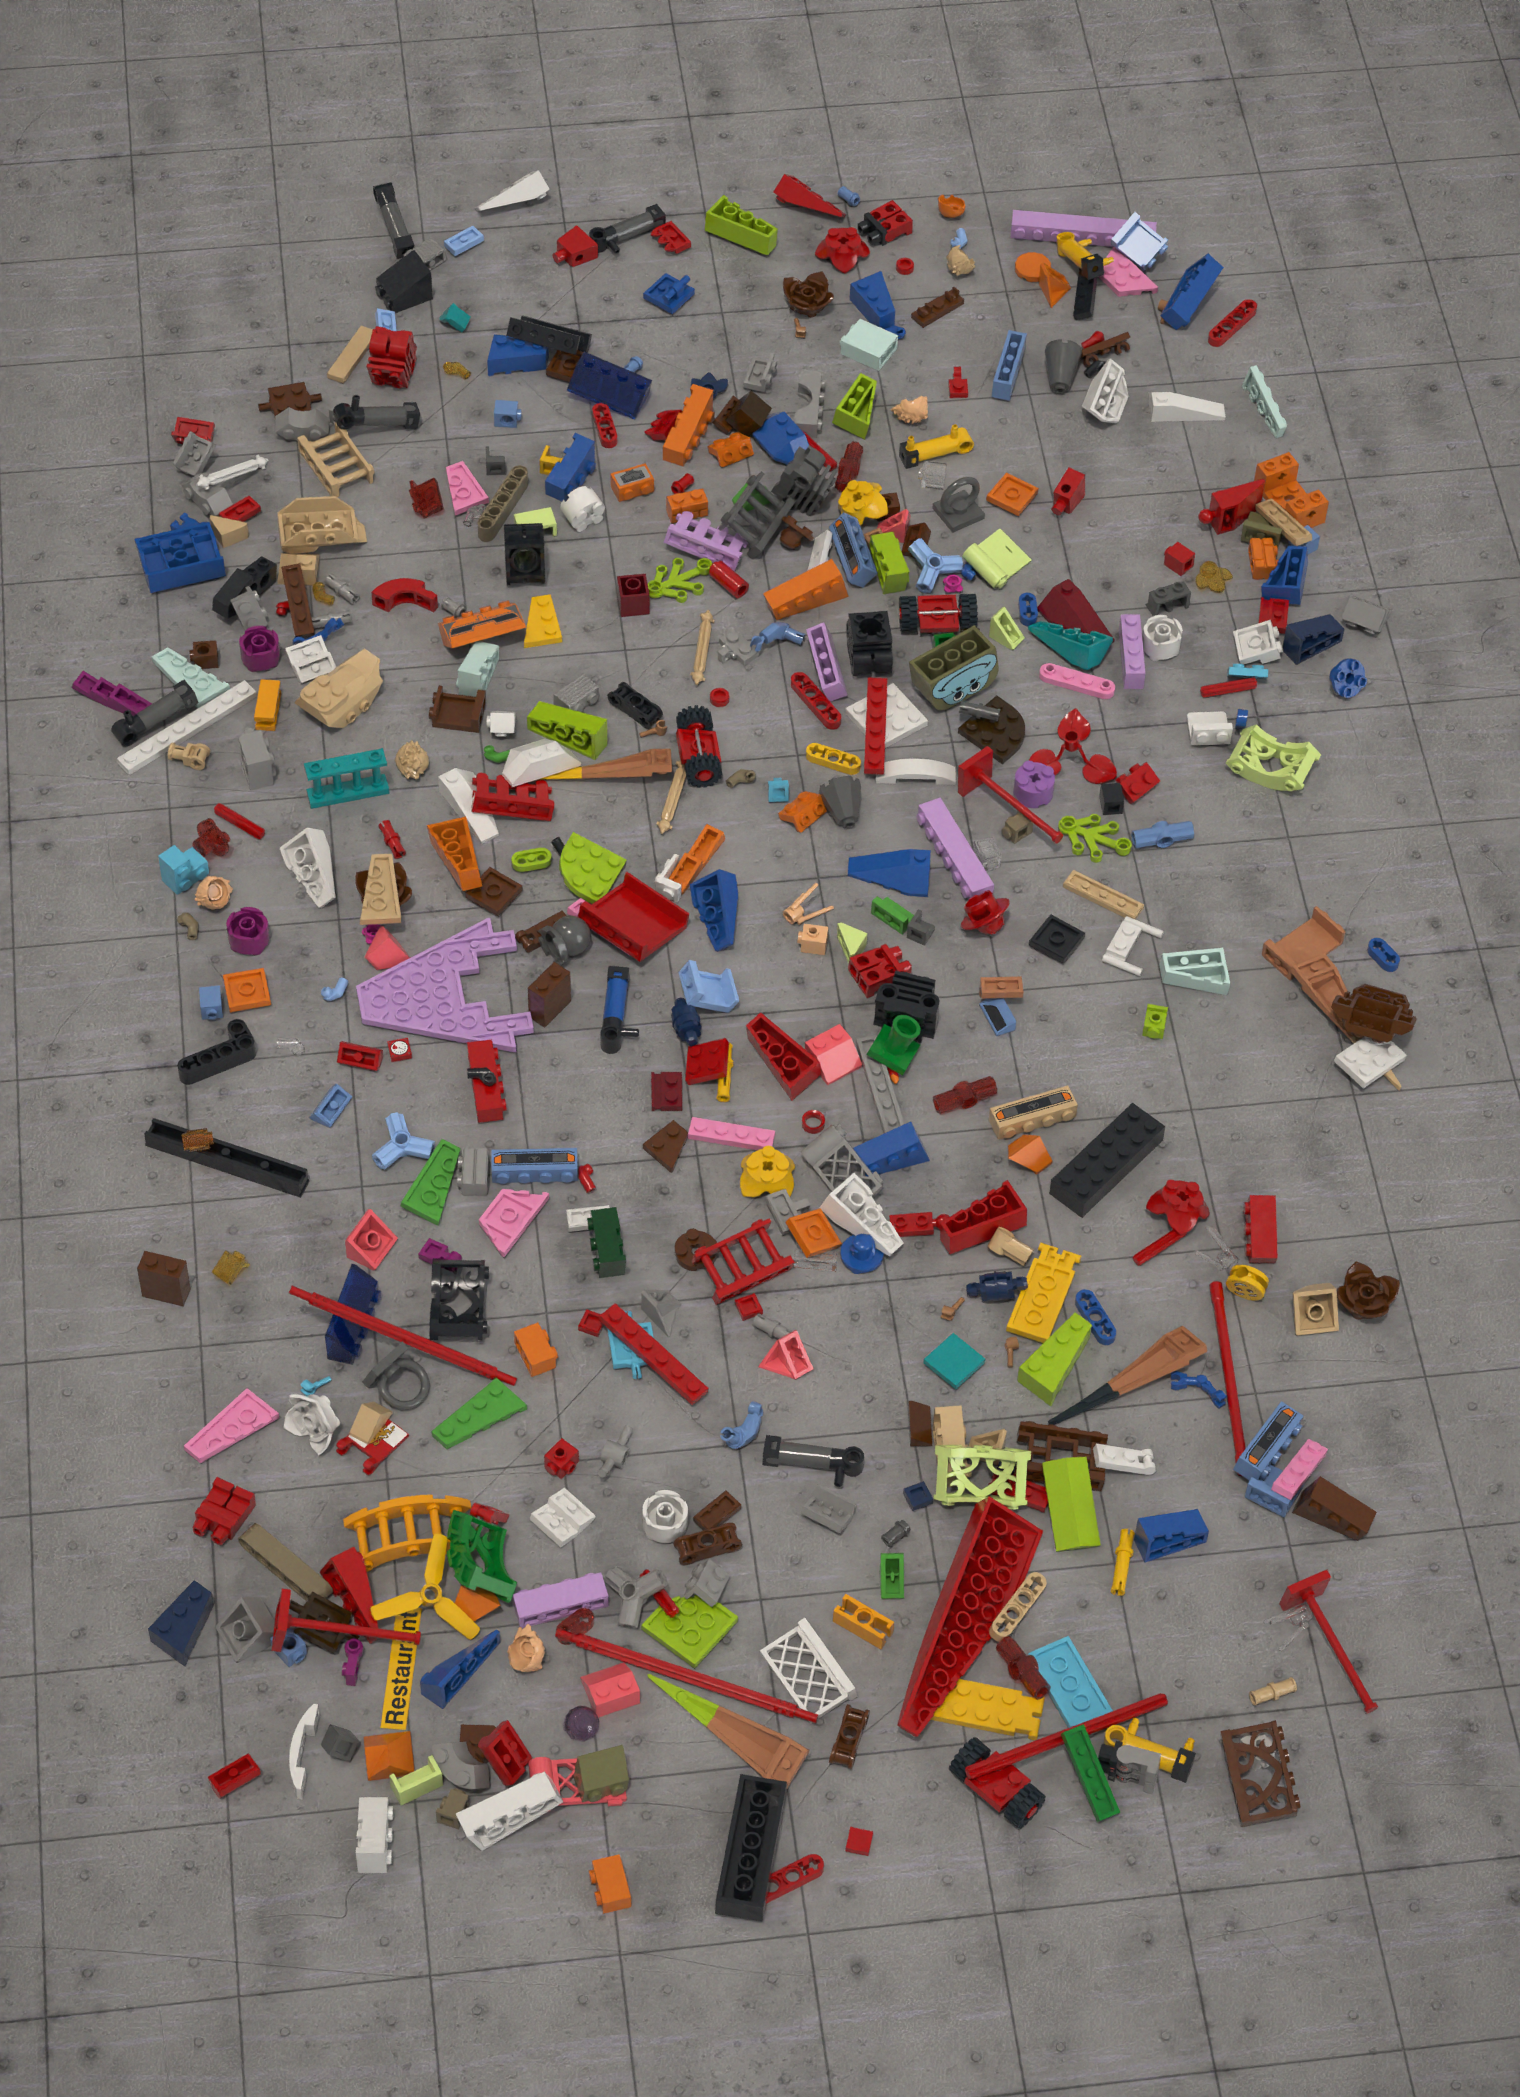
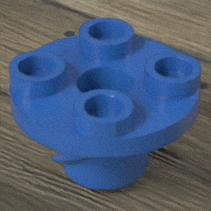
M1344 659L1330 672V680L1334 691L1339 696L1345 698L1355 696L1367 684L1365 669L1361 662L1356 659Z
M858 1234L850 1236L843 1242L840 1256L843 1264L852 1273L860 1274L873 1271L881 1266L884 1253L875 1247V1242L871 1235Z

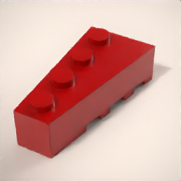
M1006 1180L997 1190L992 1189L983 1199L972 1202L969 1208L961 1209L940 1223V1240L948 1253L953 1254L990 1240L998 1227L1005 1228L1011 1232L1027 1226V1208L1010 1182Z

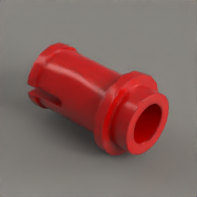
M686 473L680 480L674 481L671 486L672 492L674 494L684 493L685 489L694 483L693 476Z

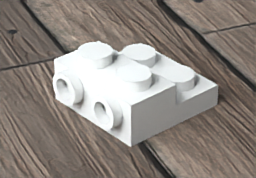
M1271 620L1233 631L1241 664L1261 660V663L1264 664L1281 658L1280 653L1283 652L1281 642L1276 639L1280 637L1277 626L1273 627Z

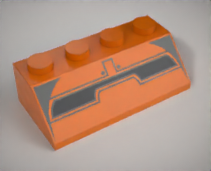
M509 600L499 602L498 606L491 608V605L479 608L480 611L476 613L472 611L463 612L461 617L458 618L448 616L443 618V622L438 623L443 645L449 648L526 628V625L517 605L510 603Z

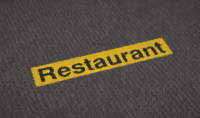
M422 1608L396 1615L394 1631L409 1633L419 1631ZM392 1640L380 1728L406 1730L417 1645H414V1642Z

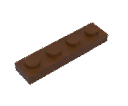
M298 563L282 566L281 569L295 638L314 636L315 633L301 565Z

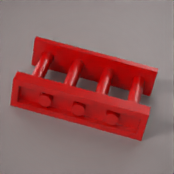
M770 1218L764 1221L759 1219L752 1223L750 1228L708 1248L702 1246L694 1252L695 1254L691 1260L693 1265L702 1261L717 1287L712 1297L715 1305L785 1273L793 1267L795 1262L791 1255L785 1258L780 1256L766 1231L772 1222ZM756 1234L761 1238L773 1260L772 1264L766 1267L761 1265L747 1240ZM740 1243L754 1268L752 1274L746 1276V1274L741 1272L729 1247ZM721 1252L735 1277V1282L729 1285L723 1282L710 1256Z

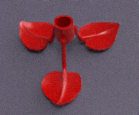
M1077 708L1070 711L1058 726V736L1064 741L1059 754L1055 757L1053 751L1040 749L1034 752L1029 761L1052 767L1056 776L1062 768L1058 760L1061 758L1064 750L1066 749L1069 752L1079 750L1084 763L1087 764L1083 767L1082 773L1088 782L1102 784L1117 777L1114 764L1106 756L1095 754L1090 758V761L1087 760L1080 741L1085 740L1090 735L1091 728L1089 722L1080 714Z

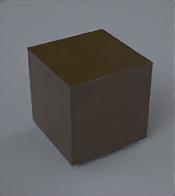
M751 390L736 401L725 421L738 432L749 437L762 427L772 408Z

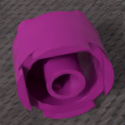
M253 626L245 630V634L239 638L241 660L247 669L251 672L277 667L280 659L277 633L274 630H268L265 626Z
M240 908L241 911L231 913L226 922L230 948L232 951L240 954L260 955L270 939L268 920L263 915V912L257 908Z

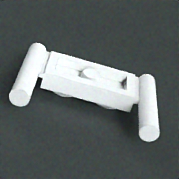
M1126 916L1108 946L1102 961L1141 976L1142 968L1125 962L1142 931L1158 938H1162L1164 931Z

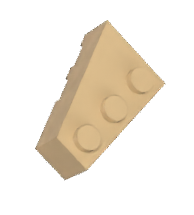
M962 1405L935 1407L932 1429L934 1446H968V1444L965 1445L966 1427L963 1425ZM948 1457V1472H951L953 1469ZM965 1458L963 1462L966 1464V1466L960 1467L961 1469L969 1467L971 1464H967V1458ZM971 1471L964 1473L967 1478L972 1476ZM956 1476L948 1477L947 1487H957L956 1485L950 1486V1484L958 1478Z

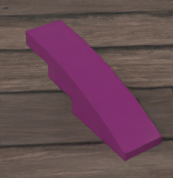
M82 671L72 684L74 690L121 713L130 710L132 716L152 704L120 683L115 686L106 679L100 677L98 680L85 671Z

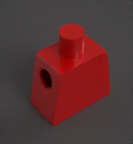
M576 225L557 240V252L553 253L552 256L556 263L565 260L571 267H575L597 259L598 244Z
M1068 467L1053 493L1054 505L1051 510L1054 514L1061 515L1063 511L1070 514L1085 496V474Z

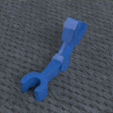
M331 618L322 631L308 639L296 637L293 639L292 644L296 645L320 635L323 641H325L328 635L342 628L344 623L341 618L337 620Z
M1179 1371L1171 1372V1380H1178V1382L1171 1381V1389L1180 1390L1187 1388V1385H1195L1211 1396V1400L1217 1408H1221L1226 1404L1224 1401L1227 1397L1225 1393L1221 1390H1216L1205 1375L1187 1377V1374Z

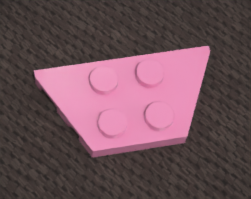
M1115 247L1112 248L1106 258L1113 257L1114 262L1104 266V275L1098 277L1118 297L1141 295L1142 291H1151L1152 294L1158 292L1156 284Z
M502 1189L479 1218V1225L501 1256L505 1257L548 1201L549 1193L542 1192V1195L530 1194L529 1191Z

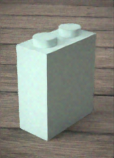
M859 319L856 324L851 326L847 335L841 338V354L879 371L896 351L898 335Z

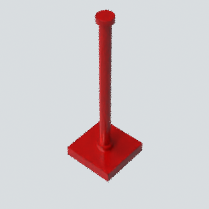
M985 747L958 766V793L962 797L984 783L1049 835L1054 843L1057 844L1062 840L1063 834L1060 831H1055L991 779L993 750L990 747Z
M1326 1569L1287 1586L1279 1603L1282 1610L1286 1611L1307 1602L1362 1700L1365 1712L1370 1713L1378 1708L1377 1703H1373L1315 1600L1316 1597L1323 1595L1331 1579L1328 1570Z
M282 1588L276 1607L271 1651L281 1652L287 1628L290 1629V1626L414 1642V1645H419L421 1632L409 1633L292 1617V1614H289L291 1590Z

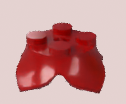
M854 227L830 228L826 238L821 241L815 251V256L820 259L830 257L834 267L844 274L854 268L859 256L864 258L870 254L868 246L860 238L857 229Z
M1168 1180L1163 1188L1150 1197L1146 1205V1209L1154 1214L1160 1215L1165 1213L1169 1225L1179 1235L1192 1230L1199 1217L1206 1219L1210 1215L1209 1208L1196 1182Z

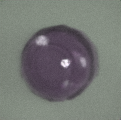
M577 1706L570 1709L565 1716L563 1730L573 1740L586 1741L596 1735L599 1730L600 1721L597 1714L591 1708Z

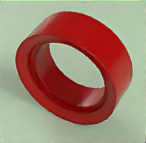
M809 1110L802 1116V1128L806 1132L817 1134L824 1129L825 1117L820 1111ZM817 1118L821 1121V1124L818 1127H809L806 1124V1120Z

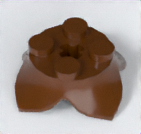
M823 271L810 274L803 282L795 277H787L783 280V291L790 304V309L807 317H815L817 313L822 311L834 299V295L828 292L829 284Z
M400 862L393 864L399 906L401 907L411 898L412 889L406 886V871ZM369 870L356 872L355 884L362 897V904Z
M1356 1261L1347 1270L1344 1286H1339L1337 1289V1299L1352 1313L1353 1318L1357 1320L1382 1317L1388 1313L1389 1305L1397 1297L1400 1281L1386 1275L1376 1277L1371 1268Z

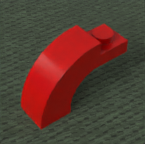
M399 578L390 580L379 585L371 592L372 605L388 613L392 608L403 603L416 604L431 612H435L438 608L437 594L426 590L425 582L417 579Z

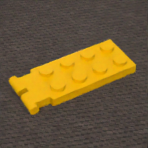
M1040 1242L1038 1251H1041L1038 1259H1033L1027 1274L1028 1288L1021 1290L1006 1331L1044 1343L1053 1332L1075 1276V1271L1072 1270L1074 1264H1079L1082 1256L1063 1250L1062 1255L1057 1254L1059 1248Z
M959 1679L954 1689L945 1697L942 1705L934 1712L931 1720L1014 1736L1016 1732L1028 1735V1738L1031 1740H1037L1041 1720L1035 1717L1042 1716L1045 1697L1043 1695H1036V1698L1023 1696L1022 1691Z

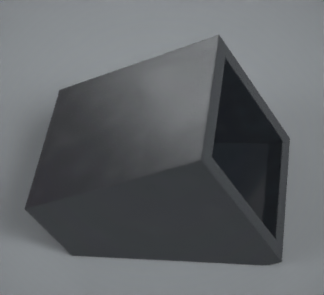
M415 250L408 253L376 278L377 286H375V291L377 295L382 297L386 308L395 313L433 299L431 272Z

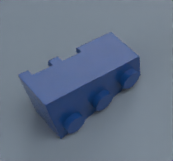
M882 271L850 284V301L869 323L882 329L895 324V308Z
M908 1122L853 1148L872 1173L876 1171L878 1174H883L930 1161L912 1122Z

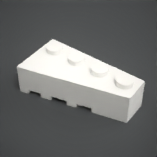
M542 1772L456 1813V1816L467 1838L483 1851L563 1803V1800L553 1780L545 1772Z

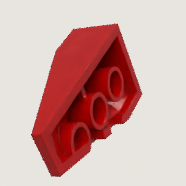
M784 174L773 191L777 195L776 199L784 204L789 202L845 218L846 216L836 206L828 201L825 202L821 195L810 191L811 188L793 175Z

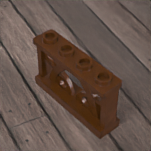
M1275 1720L1268 1723L1221 1731L1220 1737L1241 1827L1297 1816V1809H1300L1301 1806L1298 1794L1294 1795L1292 1786H1295L1293 1772H1288L1286 1763H1290L1288 1750L1283 1749L1281 1740H1285L1282 1726L1277 1727ZM1261 1733H1267L1272 1737L1273 1743L1270 1747L1264 1745L1265 1739H1263L1258 1748L1255 1746L1256 1737ZM1251 1735L1250 1745L1234 1743L1232 1741L1234 1738ZM1277 1750L1279 1761L1270 1754ZM1247 1754H1250L1248 1764L1242 1765L1239 1763L1240 1757L1247 1758ZM1254 1756L1262 1759L1275 1770L1270 1783L1264 1791L1256 1782L1249 1779H1241V1775L1252 1767ZM1282 1776L1285 1788L1278 1786ZM1254 1787L1259 1795L1256 1797L1255 1792L1252 1795H1248L1246 1789ZM1283 1794L1287 1799L1285 1807L1282 1809L1273 1808L1267 1799L1271 1796L1274 1802L1280 1803L1277 1800V1796ZM1263 1803L1269 1811L1251 1816L1249 1814L1250 1811Z

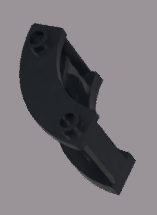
M433 1258L431 1294L436 1295L431 1301L429 1340H438L439 1336L478 1337V1341H482L483 1334H487V1321H483L484 1287L485 1279H489V1266H485V1260H441V1258ZM441 1267H458L457 1273L454 1274ZM463 1267L477 1268L478 1276L476 1280L470 1279L471 1271L466 1273L463 1280L461 1278ZM451 1283H452V1284H453L452 1290H451L450 1292H448V1293H447V1292H444V1291H443V1288H444V1287H449V1289H451ZM480 1286V1293L478 1298L474 1290L479 1288ZM458 1288L472 1302V1305L459 1316L456 1315V1312L451 1307L440 1304V1302L452 1299L456 1295ZM479 1309V1317L474 1316ZM444 1313H449V1314L451 1315L452 1319H450L449 1315L446 1316V1317H444V1316H442V1315H443Z

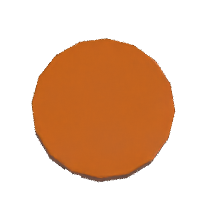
M1028 252L1017 258L1015 272L1021 279L1023 277L1029 282H1039L1040 265L1044 263L1051 267V262L1043 254Z

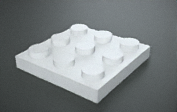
M894 683L887 686L885 748L928 726V720ZM867 697L845 708V714L864 734L866 733Z

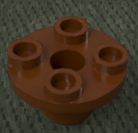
M790 515L781 518L788 525L787 529L781 531L780 542L785 547L795 549V547L800 546L803 536L811 542L813 541V532L805 526L803 528L797 526L798 521Z

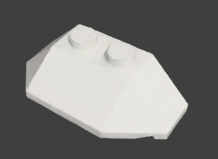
M1109 359L1090 384L1082 407L1102 422L1118 423L1129 397L1124 378V369L1112 359Z
M542 739L510 749L502 776L512 787L579 767L581 762L572 751L560 743Z

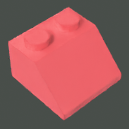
M840 1024L805 1042V1050L820 1062V1077L827 1085L862 1067V1062L852 1038Z
M624 1662L580 1677L596 1718L640 1704L639 1687L632 1671Z

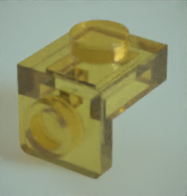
M225 1250L212 1273L231 1285L242 1267L248 1268L250 1264L244 1260L246 1257L240 1252Z

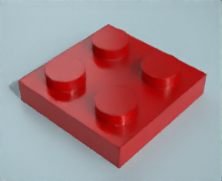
M726 1038L688 1047L685 1081L688 1085L727 1077L729 1042Z

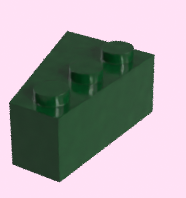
M617 1208L591 1210L590 1218H587L588 1231L593 1233V1238H590L591 1251L596 1253V1258H593L594 1271H598L599 1278L625 1275L626 1256L623 1254V1240L620 1235Z

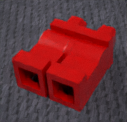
M887 944L881 945V948H875L850 957L848 971L856 983H858L866 998L874 996V993L878 991L881 985L892 983L895 970L910 974L912 965L908 960L898 962L899 959H902V951L899 946L889 948Z
M216 1477L212 1483L211 1491L195 1512L196 1520L193 1524V1533L204 1536L207 1530L213 1532L211 1540L218 1545H222L227 1539L232 1540L235 1533L252 1512L256 1503L254 1493L239 1486L235 1488L234 1484Z

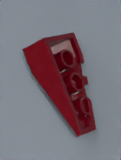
M1070 579L1054 586L1037 607L1038 612L1049 623L1063 625L1064 629L1080 628L1082 633L1090 634L1091 631H1096L1113 637L1084 594Z

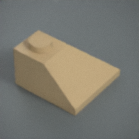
M281 553L278 584H284L282 566L300 563L304 584L316 586L320 555Z
M1331 1283L1308 1285L1293 1292L1295 1335L1339 1331L1337 1291Z

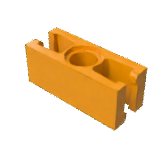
M260 680L254 714L255 730L275 731L282 694L281 690H279L281 685L279 680Z
M847 1594L842 1598V1607L837 1605L833 1611L834 1623L879 1649H882L886 1643L885 1636L891 1637L893 1634L894 1621ZM845 1610L849 1611L853 1615L845 1613ZM860 1620H866V1621H868V1623L863 1624V1623H860L859 1621H860ZM873 1628H877L883 1632L880 1634Z

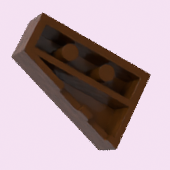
M1321 1476L1301 1492L1292 1511L1293 1514L1357 1541L1368 1533L1377 1513Z

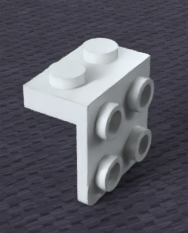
M1190 712L1187 714L1191 745L1230 744L1233 727L1232 723H1227L1225 712Z

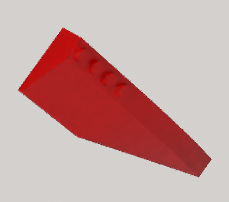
M990 1496L974 1506L935 1605L912 1671L897 1726L915 1737L920 1735L934 1716V1712L945 1701V1697L957 1685L959 1678L965 1674L982 1651V1647L991 1639L989 1628L1024 1582L1043 1530Z

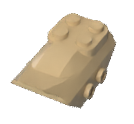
M336 496L296 498L277 512L280 547L286 553H308L316 551L319 546L367 542L365 525L356 518L354 508Z
M364 648L347 658L330 673L316 677L301 690L300 697L294 703L328 727H346L371 706L383 682L379 673L380 659Z

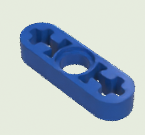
M1086 1289L1080 1290L1075 1298L1076 1308L1081 1316L1092 1324L1091 1332L1096 1340L1102 1345L1112 1344L1116 1338V1328L1094 1293ZM1084 1298L1085 1300H1089V1304L1087 1305V1303L1085 1301H1081V1299ZM1091 1314H1099L1102 1319L1093 1321L1089 1316Z

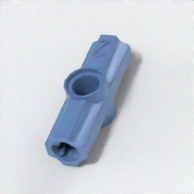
M1160 821L1151 828L1132 831V844L1135 848L1152 845L1166 848L1175 841L1194 838L1193 824L1190 821L1174 824Z

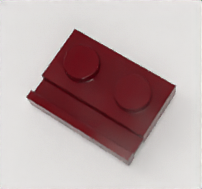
M651 1072L652 1111L661 1109V1111H682V1072H661V1074Z

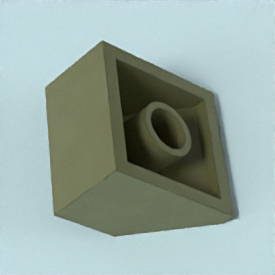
M623 1745L577 1756L573 1778L582 1802H595L602 1797L608 1795L618 1796L627 1791L629 1777Z

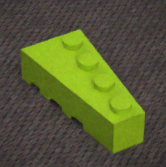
M725 195L706 212L705 231L765 255H768L776 247L778 229L761 218L756 219L749 210L745 212L740 209V205L736 202H729L728 197Z
M1075 1312L1019 1367L1017 1381L1049 1406H1052L1056 1395L1060 1392L1064 1381L1072 1371L1076 1360H1078L1090 1339L1092 1324Z

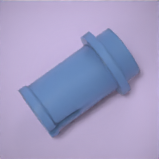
M845 186L838 190V196L846 200L848 205L856 206L859 204L860 197L858 193H853Z
M638 356L631 357L630 362L620 369L621 375L629 379L635 371L642 368L643 361Z

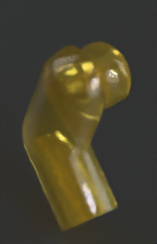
M445 362L443 365V369L447 374H459L464 379H468L471 375V372L459 362Z
M315 582L312 587L315 599L325 604L333 605L335 597L325 593L324 583Z

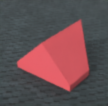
M905 509L879 522L877 528H881L883 533L893 532L895 537L898 538L899 543H904L911 515Z
M380 926L365 955V958L377 970L392 968L410 958L397 939L384 926Z
M797 1330L778 1339L758 1366L759 1368L793 1379H797L813 1370Z

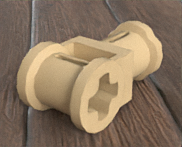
M172 742L168 749V760H183V765L190 766L196 770H202L205 767L206 757L210 755L211 750L208 746L201 743H188L184 747Z

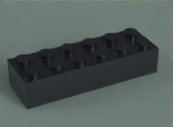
M1131 1103L1051 1179L1049 1194L1083 1218L1163 1141L1165 1126L1140 1107Z
M740 1774L716 1896L715 1914L763 1922L786 1799V1781Z

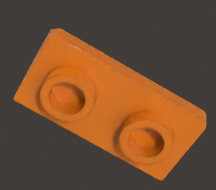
M740 432L732 433L726 439L715 440L713 444L707 446L709 453L717 456L719 466L721 467L754 454L750 437Z
M805 791L800 793L794 801L785 805L778 815L780 820L794 823L797 832L801 833L826 813L827 808L823 804L821 794Z

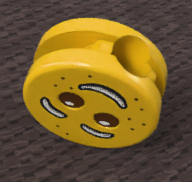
M1235 1265L1231 1268L1226 1286L1233 1294L1252 1301L1261 1300L1264 1297L1269 1279L1263 1272L1247 1265Z

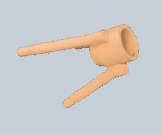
M817 883L805 893H802L792 905L783 911L784 918L790 924L797 922L800 925L808 919L834 909L833 906H829L806 916L802 915L804 909L800 904L818 886Z

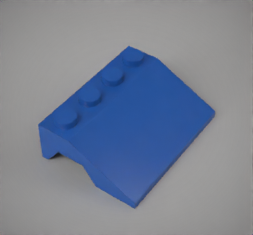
M210 522L134 539L150 593L226 576L224 558L220 556L216 538Z

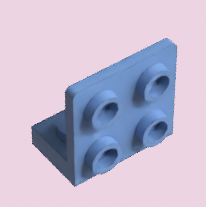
M1270 1464L1271 1470L1265 1479L1260 1478L1257 1480L1253 1477L1250 1479L1245 1498L1285 1518L1304 1484L1292 1500L1271 1490L1273 1483L1283 1470Z

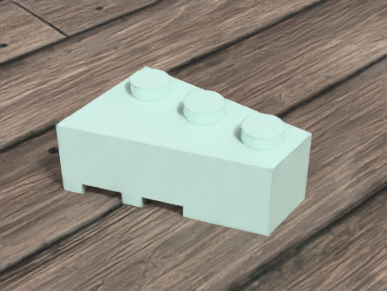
M481 641L474 643L458 669L456 687L459 688V695L476 697L478 690L487 689L499 660V645Z
M1223 948L1162 954L1159 966L1163 983L1222 995L1228 994L1230 980Z

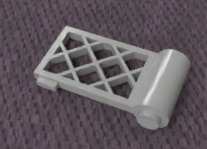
M832 1124L801 1151L803 1157L816 1170L832 1192L836 1189V1178L847 1179L851 1176L852 1164H858L862 1167L861 1176L858 1177L863 1182L864 1180H872L876 1185L871 1190L873 1193L872 1197L884 1188L882 1186L884 1180L876 1171L874 1173L871 1172L845 1138L847 1133L839 1124L837 1126ZM846 1147L849 1151L848 1160H838L839 1152ZM826 1163H833L832 1174H824L820 1168ZM838 1163L848 1164L846 1175H836Z

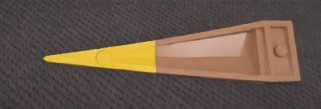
M649 749L615 760L572 768L537 780L652 777V772L666 774L667 772H672L671 749Z

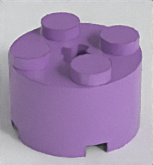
M1025 761L1015 773L1013 794L1017 800L1028 808H1039V805H1047L1052 800L1055 775L1053 768L1042 763Z

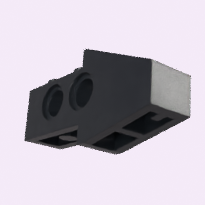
M261 556L244 570L237 568L213 597L212 611L227 619L236 615L237 613L230 600L247 592L245 588L247 586L252 591L256 590L258 595H260L276 583L277 564Z

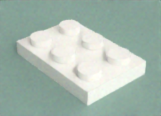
M1365 1036L1335 1057L1334 1062L1362 1088H1365L1403 1062L1407 1055L1392 1041L1378 1043L1373 1041L1372 1038Z

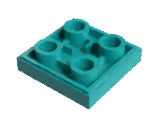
M952 1333L924 1358L923 1363L956 1390L985 1364L986 1359L956 1334Z

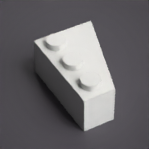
M359 1797L358 1847H356L358 1873H387V1864H392V1850H388V1842H392L393 1830L388 1828L389 1820H393V1806H389L388 1797Z

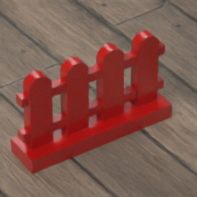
M478 773L476 778H472V785H476V791L473 790L471 812L551 821L555 805L554 801L548 797V794L552 792V787H548L546 781L537 780L535 785L524 783L512 787L502 775H498L496 780H490L485 773ZM489 787H496V793L489 792ZM509 789H514L516 795H509ZM529 791L535 792V798L529 797Z

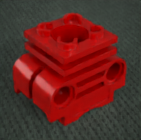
M379 326L373 329L369 345L371 357L368 358L369 364L367 363L366 366L372 383L379 386L384 384L392 385V387L398 389L402 387L408 388L409 375L413 374L417 359V346L414 343L412 331H392Z

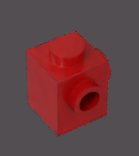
M563 1438L544 1455L546 1471L560 1479L566 1474H571L579 1462V1450Z

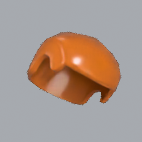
M943 194L938 198L939 212L944 217L955 218L964 213L966 206L965 201L961 198L954 197L953 195L945 198Z

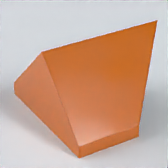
M1044 263L1040 265L1038 284L1052 308L1071 289V286L1063 274Z
M1023 1134L1008 1145V1158L1031 1169L1036 1175L1052 1164V1159L1040 1136Z
M461 1585L455 1600V1604L472 1621H476L501 1606L493 1592L480 1587L472 1590Z

